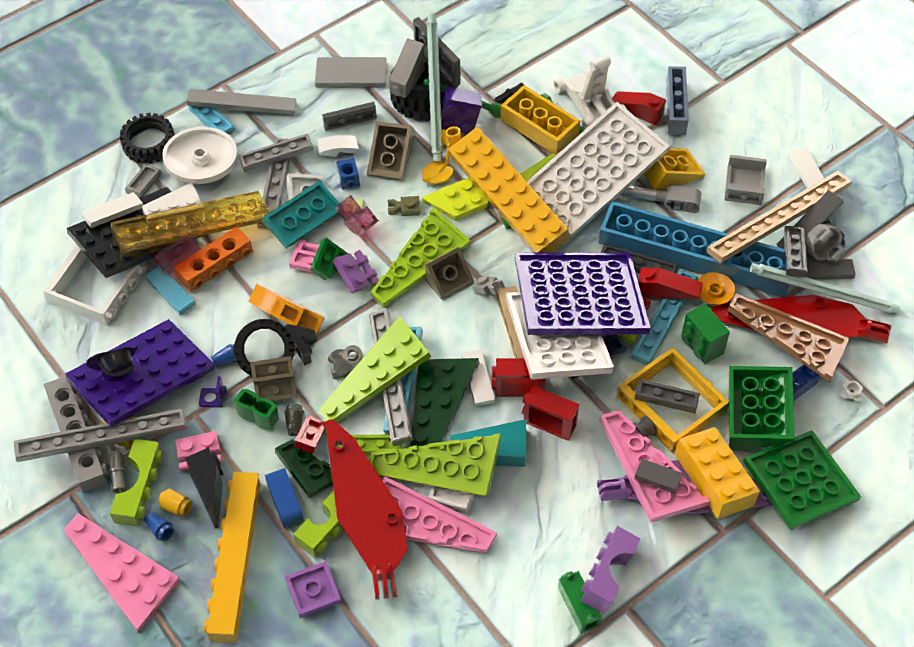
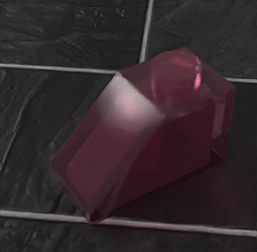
M191 233L158 252L153 258L165 274L201 248Z

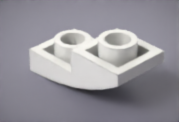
M331 136L317 141L319 155L337 157L339 152L356 154L358 151L356 136Z

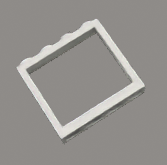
M76 245L44 288V296L48 303L108 325L111 319L115 318L120 306L126 302L131 290L135 289L138 280L146 273V261L130 269L104 308L100 310L61 295L88 258L79 246Z

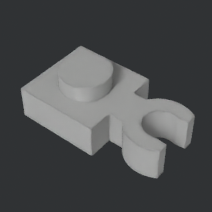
M484 275L477 280V283L472 288L478 294L487 295L491 292L495 295L498 293V288H505L502 280H498L497 277Z

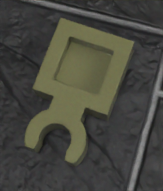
M419 196L401 197V201L388 200V207L393 206V208H388L389 215H395L398 212H401L402 216L420 215Z

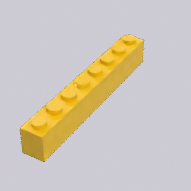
M233 472L232 480L228 481V492L230 494L229 499H225L224 504L226 518H222L221 522L223 536L218 540V551H220L219 558L215 559L214 569L217 571L216 578H212L211 581L213 596L212 599L209 598L208 600L209 620L206 619L204 623V633H207L210 642L237 643L261 487L259 473Z

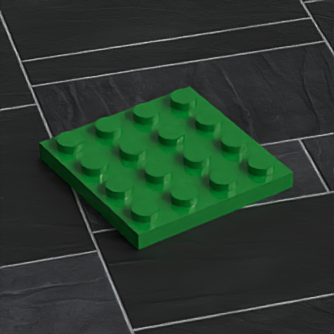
M813 430L796 436L792 442L771 446L749 455L743 460L744 465L790 530L858 502L861 498V495Z

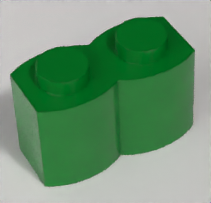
M242 389L234 399L237 414L247 421H254L262 429L272 430L279 420L277 406L269 399L259 398L251 390Z

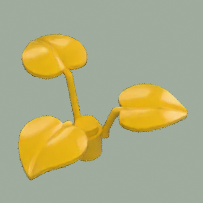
M449 127L447 130L442 129V146L447 145L446 161L444 164L440 161L428 163L422 172V180L424 182L441 184L452 177L453 168L447 166L450 157L448 148L463 138L464 133H461L458 127Z

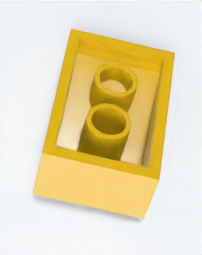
M670 148L665 155L643 173L650 182V185L657 190H666L671 185L680 186L706 175L689 150L682 148Z

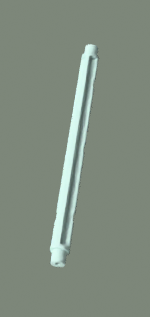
M428 14L427 39L431 143L433 161L437 162L442 161L441 154H443L438 21H436V14Z
M752 263L750 267V272L756 273L758 276L887 313L898 314L900 311V305H896L891 301L807 277L786 275V271L763 264Z

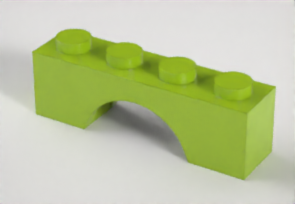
M134 439L128 457L132 467L139 471V478L131 489L115 495L110 515L114 523L139 527L141 519L145 517V505L147 500L151 498V486L153 481L157 480V467L163 461L164 452L161 450L159 442Z

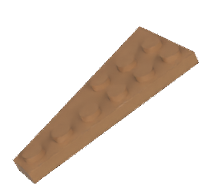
M737 293L728 308V311L828 382L831 381L849 341L848 337Z

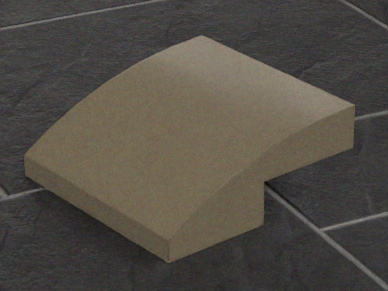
M291 356L250 362L254 390L259 398L276 401L297 397Z

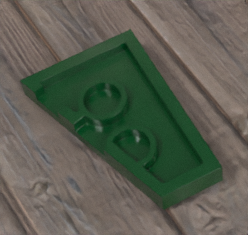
M294 439L275 448V454L308 498L333 485L330 464L324 460H319L308 451L294 447Z

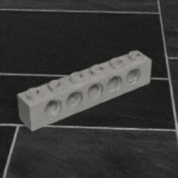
M66 376L43 384L60 432L90 425L86 413H81L84 406L80 397H75L78 391L66 380ZM99 447L68 453L83 493L108 484L105 476L109 474L105 463L100 464L99 459L102 458Z

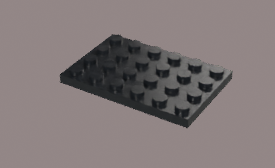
M165 187L139 199L145 205L172 191ZM141 208L93 228L86 221H82L68 227L67 234L104 277L108 278L207 235V228L194 214L148 224Z

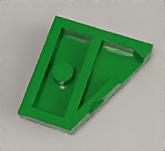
M324 238L320 242L310 271L323 280H327L338 271L333 263L334 259L349 253L328 238Z

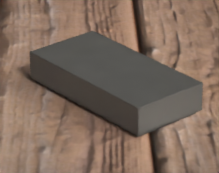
M641 459L634 479L675 494L682 473Z

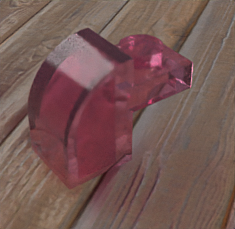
M351 195L335 207L346 221L345 226L356 235H362L379 221L368 206L362 210Z

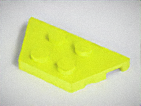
M469 178L422 197V202L425 205L429 203L436 207L438 212L446 214L447 217L454 221L488 207V200Z

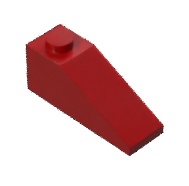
M617 91L612 97L614 103L624 104L626 109L635 117L655 126L664 115L666 99L655 94Z
M641 268L638 279L641 295L645 298L700 300L703 283L661 268Z

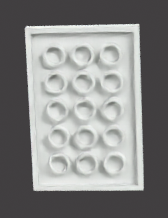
M506 293V302L531 379L613 373L614 367L602 335H528L521 293Z

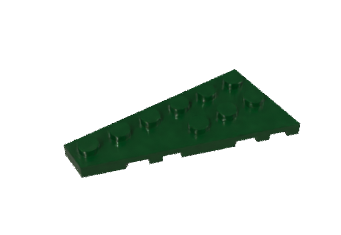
M479 358L428 359L418 366L412 424L413 441H411L410 446H425L430 443L442 442L443 438L446 437L450 422L453 421L464 398L467 385L473 378L472 374L480 363Z

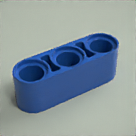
M283 468L266 474L265 479L283 528L285 529L304 522L301 508L286 469Z

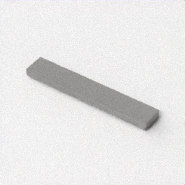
M189 89L187 106L294 115L296 98Z
M275 138L274 144L288 139ZM291 158L269 164L257 221L258 228H268L262 222L263 217L282 204Z

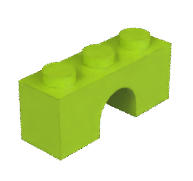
M334 491L322 503L323 512L330 517L329 520L323 524H315L307 519L293 534L295 544L314 558L319 553L322 554L327 549L329 542L333 538H337L343 530L337 519Z

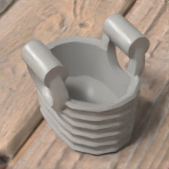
M818 224L805 237L806 254L817 261L828 260L837 263L846 254V251L840 245L842 240L840 230L827 224ZM833 249H839L832 257L829 256Z

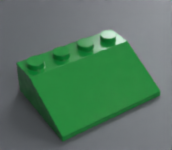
M729 366V448L731 450H755L794 441L792 367Z

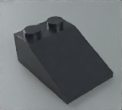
M208 447L185 457L194 485L216 529L219 527L223 487L220 476L224 474L217 454L212 455Z

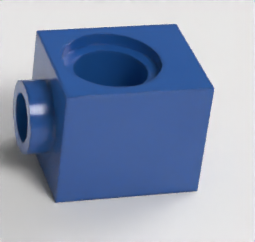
M355 158L336 161L342 190L360 186Z

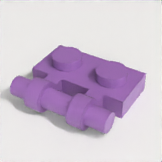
M361 250L354 253L357 259H354L350 253L336 257L333 261L351 293L367 289L370 285L368 281H371L373 286L379 281L377 272L371 268L368 263L369 259L366 255H363ZM362 266L363 270L365 271L364 274L362 273L359 267Z

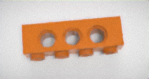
M235 227L176 265L174 269L177 279L189 292L200 288L210 279L217 277L219 273L232 267L242 258L249 256L253 252L251 240L238 227Z

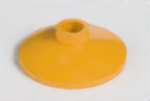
M710 272L702 275L697 280L703 283L700 299L707 304L715 306L724 305L731 301L734 296V283L724 274Z

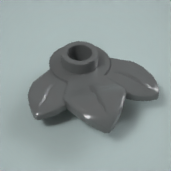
M350 345L345 349H337L329 355L327 360L333 363L331 373L334 379L349 375L361 361L363 353L358 346ZM351 352H355L353 357H349Z

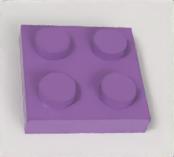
M326 561L284 576L299 618L341 603L340 595Z

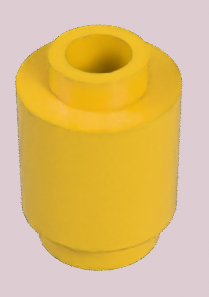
M172 489L163 491L158 499L161 509L177 516H186L192 506V501L187 496Z

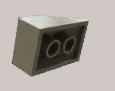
M376 121L367 175L403 180L416 131L412 126Z

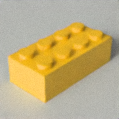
M525 85L501 105V121L554 155L560 153L579 135L580 120Z
M716 427L679 439L674 455L700 494L710 500L708 506L717 519L754 507L760 491Z

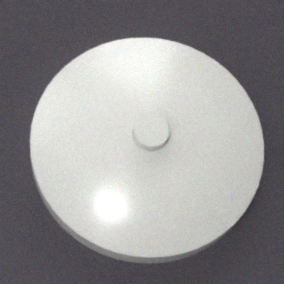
M195 127L181 131L174 135L163 149V162L167 172L173 178L189 184H206L225 177L235 167L238 157L234 140L227 133L211 127Z

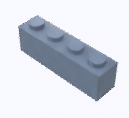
M668 66L666 77L668 135H686L689 121L686 67Z

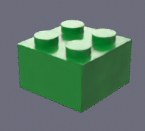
M705 303L686 313L681 337L683 342L691 347L695 356L701 359L704 364H707L725 353L730 331Z

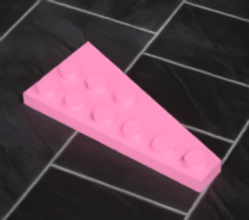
M620 410L600 415L599 421L650 523L710 504V500L706 496L703 497L696 490L697 487L692 482L689 483L683 476H681L675 494L635 480L634 477L641 459L678 472L681 471L659 449L656 450L650 444L651 441L646 436L643 437L636 430V426Z
M387 477L383 478L382 481L402 510L406 540L481 553L488 552L497 537V532Z
M77 514L64 529L66 535L139 633L180 582L179 577L80 514Z

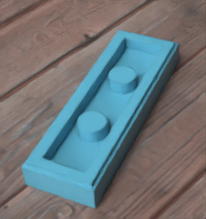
M188 106L189 110L207 127L219 129L228 135L235 131V126L215 108Z
M161 265L145 275L146 280L179 315L195 305L194 299Z

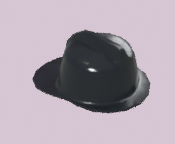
M123 347L95 354L87 359L86 365L91 369H102L105 374L112 377L123 376L134 371L132 357L135 354V349L133 347Z

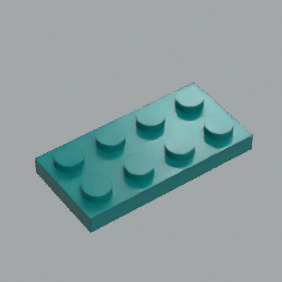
M318 181L264 216L262 222L287 249L299 241V239H302L341 213L344 207L324 184Z

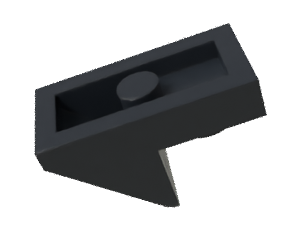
M290 324L285 325L293 338L295 351L304 366L311 363L310 354H312V349L309 344L317 340L315 330Z

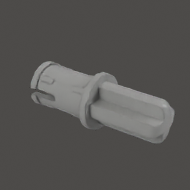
M114 451L109 453L110 470L108 474L111 476L112 492L122 493L126 490L124 481L126 470L123 468L121 453Z

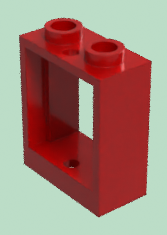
M496 358V366H492V389H496V397H524L526 392L531 391L533 385L545 390L546 378L531 379L525 358Z
M533 385L531 391L525 393L522 401L525 404L522 414H524L526 424L569 441L577 426L579 404Z

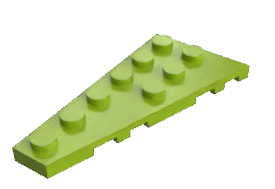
M433 207L427 219L423 220L421 227L411 236L400 251L399 257L396 261L392 262L390 269L372 289L371 297L385 308L426 278V263L456 247H459L461 252L471 246V240Z
M498 433L493 434V436H478L472 439L430 443L425 446H410L404 449L371 452L369 461L380 477L488 497L502 435Z

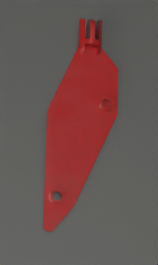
M817 295L754 300L848 338L862 337L885 344L889 340L890 324L866 319L850 303ZM731 302L710 308L721 322L754 330L728 311Z
M329 419L326 421V433L337 519L372 574L375 600L380 599L378 581H381L383 598H389L387 584L389 579L392 597L395 598L397 597L394 571L408 551L402 510L354 437L336 421Z

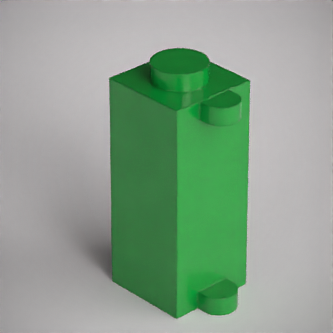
M570 571L559 578L558 590L581 634L601 626L602 615L596 609L581 602L584 594L581 589L585 582L579 571L574 573Z

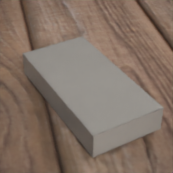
M145 163L125 187V192L128 194L134 192L138 198L143 197L162 174L161 170Z

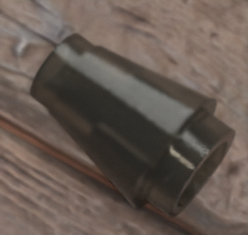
M289 404L286 406V410H284L287 431L290 436H298L301 430L305 413L302 405Z

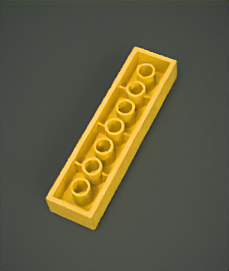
M478 127L448 148L454 162L533 253H553L571 239L568 228Z

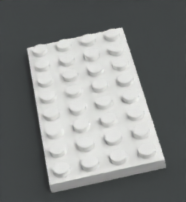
M616 102L531 177L527 183L568 228L572 238L604 210L611 201L615 200L670 150V146L621 104Z

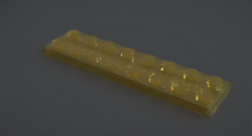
M255 191L110 223L122 254L262 223L263 217L270 212L260 192Z

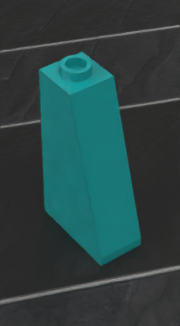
M526 420L450 435L451 441L472 439L478 436H493V434L500 433L502 438L495 466L525 467Z

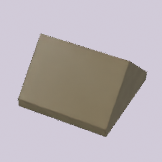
M459 247L425 264L426 281L440 299L474 282Z

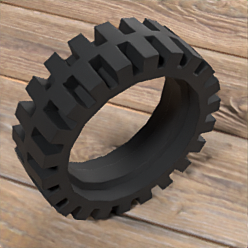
M142 113L139 114V118L136 116L132 117L133 121L127 120V125L124 124L120 130V142L125 155L130 160L134 159L137 163L141 161L142 164H145L148 161L151 164L153 160L159 162L160 157L163 158V149L166 143L175 135L171 122L162 115L158 117L157 113H153V116H151V113H146V116H143ZM145 129H158L165 133V138L153 147L139 148L130 143L136 133Z
M258 319L245 325L238 333L234 343L235 359L240 368L248 375L252 376L250 362L244 353L247 338L257 330L270 329L276 332L284 343L283 357L291 356L293 360L294 341L288 329L281 323L271 319Z

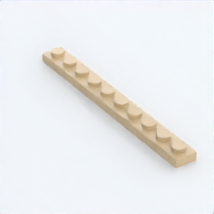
M837 171L711 244L707 248V253L719 263H722L805 214L828 190L837 195L849 188L852 181Z

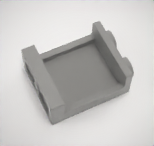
M730 155L727 166L724 200L762 205L765 192L764 178L767 159Z

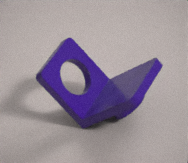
M221 376L217 377L216 388H201L200 407L223 406V399L227 396V387L223 386ZM209 393L216 395L215 400L212 402L204 400V397Z

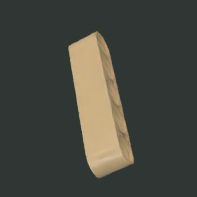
M516 286L497 289L496 298L514 357L524 358L506 302V293H517L518 290Z

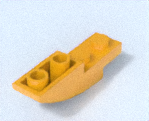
M259 284L255 285L248 301L290 325L313 329L316 335H318L325 319L324 316Z

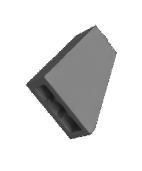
M407 38L389 79L390 93L407 98L425 70L424 43Z

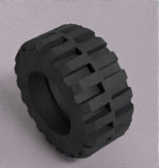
M426 57L425 70L415 85L424 84V80L429 79V65ZM439 72L440 84L457 88ZM412 88L407 98L390 93L392 105L400 114H405V117L409 119L414 118L416 121H420V119L430 121L429 90L420 91ZM440 92V100H441V101H442L443 94H444L443 92Z

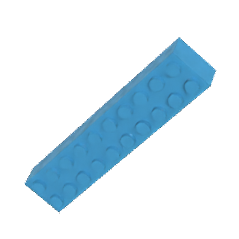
M611 201L600 229L599 244L602 245L605 243L644 254L704 274L717 272L726 275L732 282L786 297L789 287L787 283L758 276L756 273L750 272L752 263L763 264L786 271L785 249L756 242L726 261L719 263L707 253V248L729 235L728 233Z

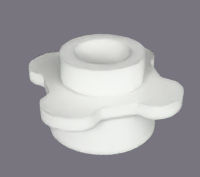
M846 381L842 384L844 389L841 397L843 399H853L856 402L862 399L860 395L863 390L862 385L856 381Z

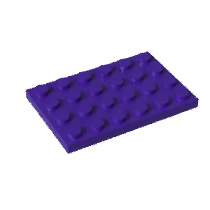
M168 319L109 350L133 347L135 349V354L132 357L134 364L133 372L119 377H112L105 374L102 369H91L84 363L65 373L66 380L102 419L112 427L215 370V364Z

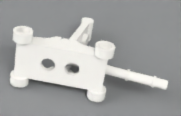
M608 55L590 61V66L586 67L583 74L567 80L561 77L553 80L556 92L566 91L585 117L581 121L584 129H587L615 104L607 87H605L608 68L611 66V60ZM593 103L596 108H591L589 105Z

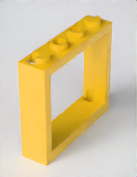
M671 348L620 384L616 396L639 420L643 416H647L653 421L657 429L654 435L671 453L676 450L680 438L701 432L724 415L729 405V401L724 398V394L719 393L713 387V384L708 379H705L698 369L690 365L685 360L683 354L680 355L674 348ZM669 366L678 372L714 408L678 435L645 402L634 399V391L637 389L639 379L649 381Z

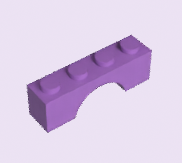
M619 526L615 528L613 533L610 531L607 533L603 541L606 546L605 548L601 547L596 556V559L599 561L597 564L594 563L589 571V575L592 577L590 580L587 579L581 589L584 592L581 602L603 614L606 613L620 587L611 575L610 566L615 564L626 566L634 555L641 538Z

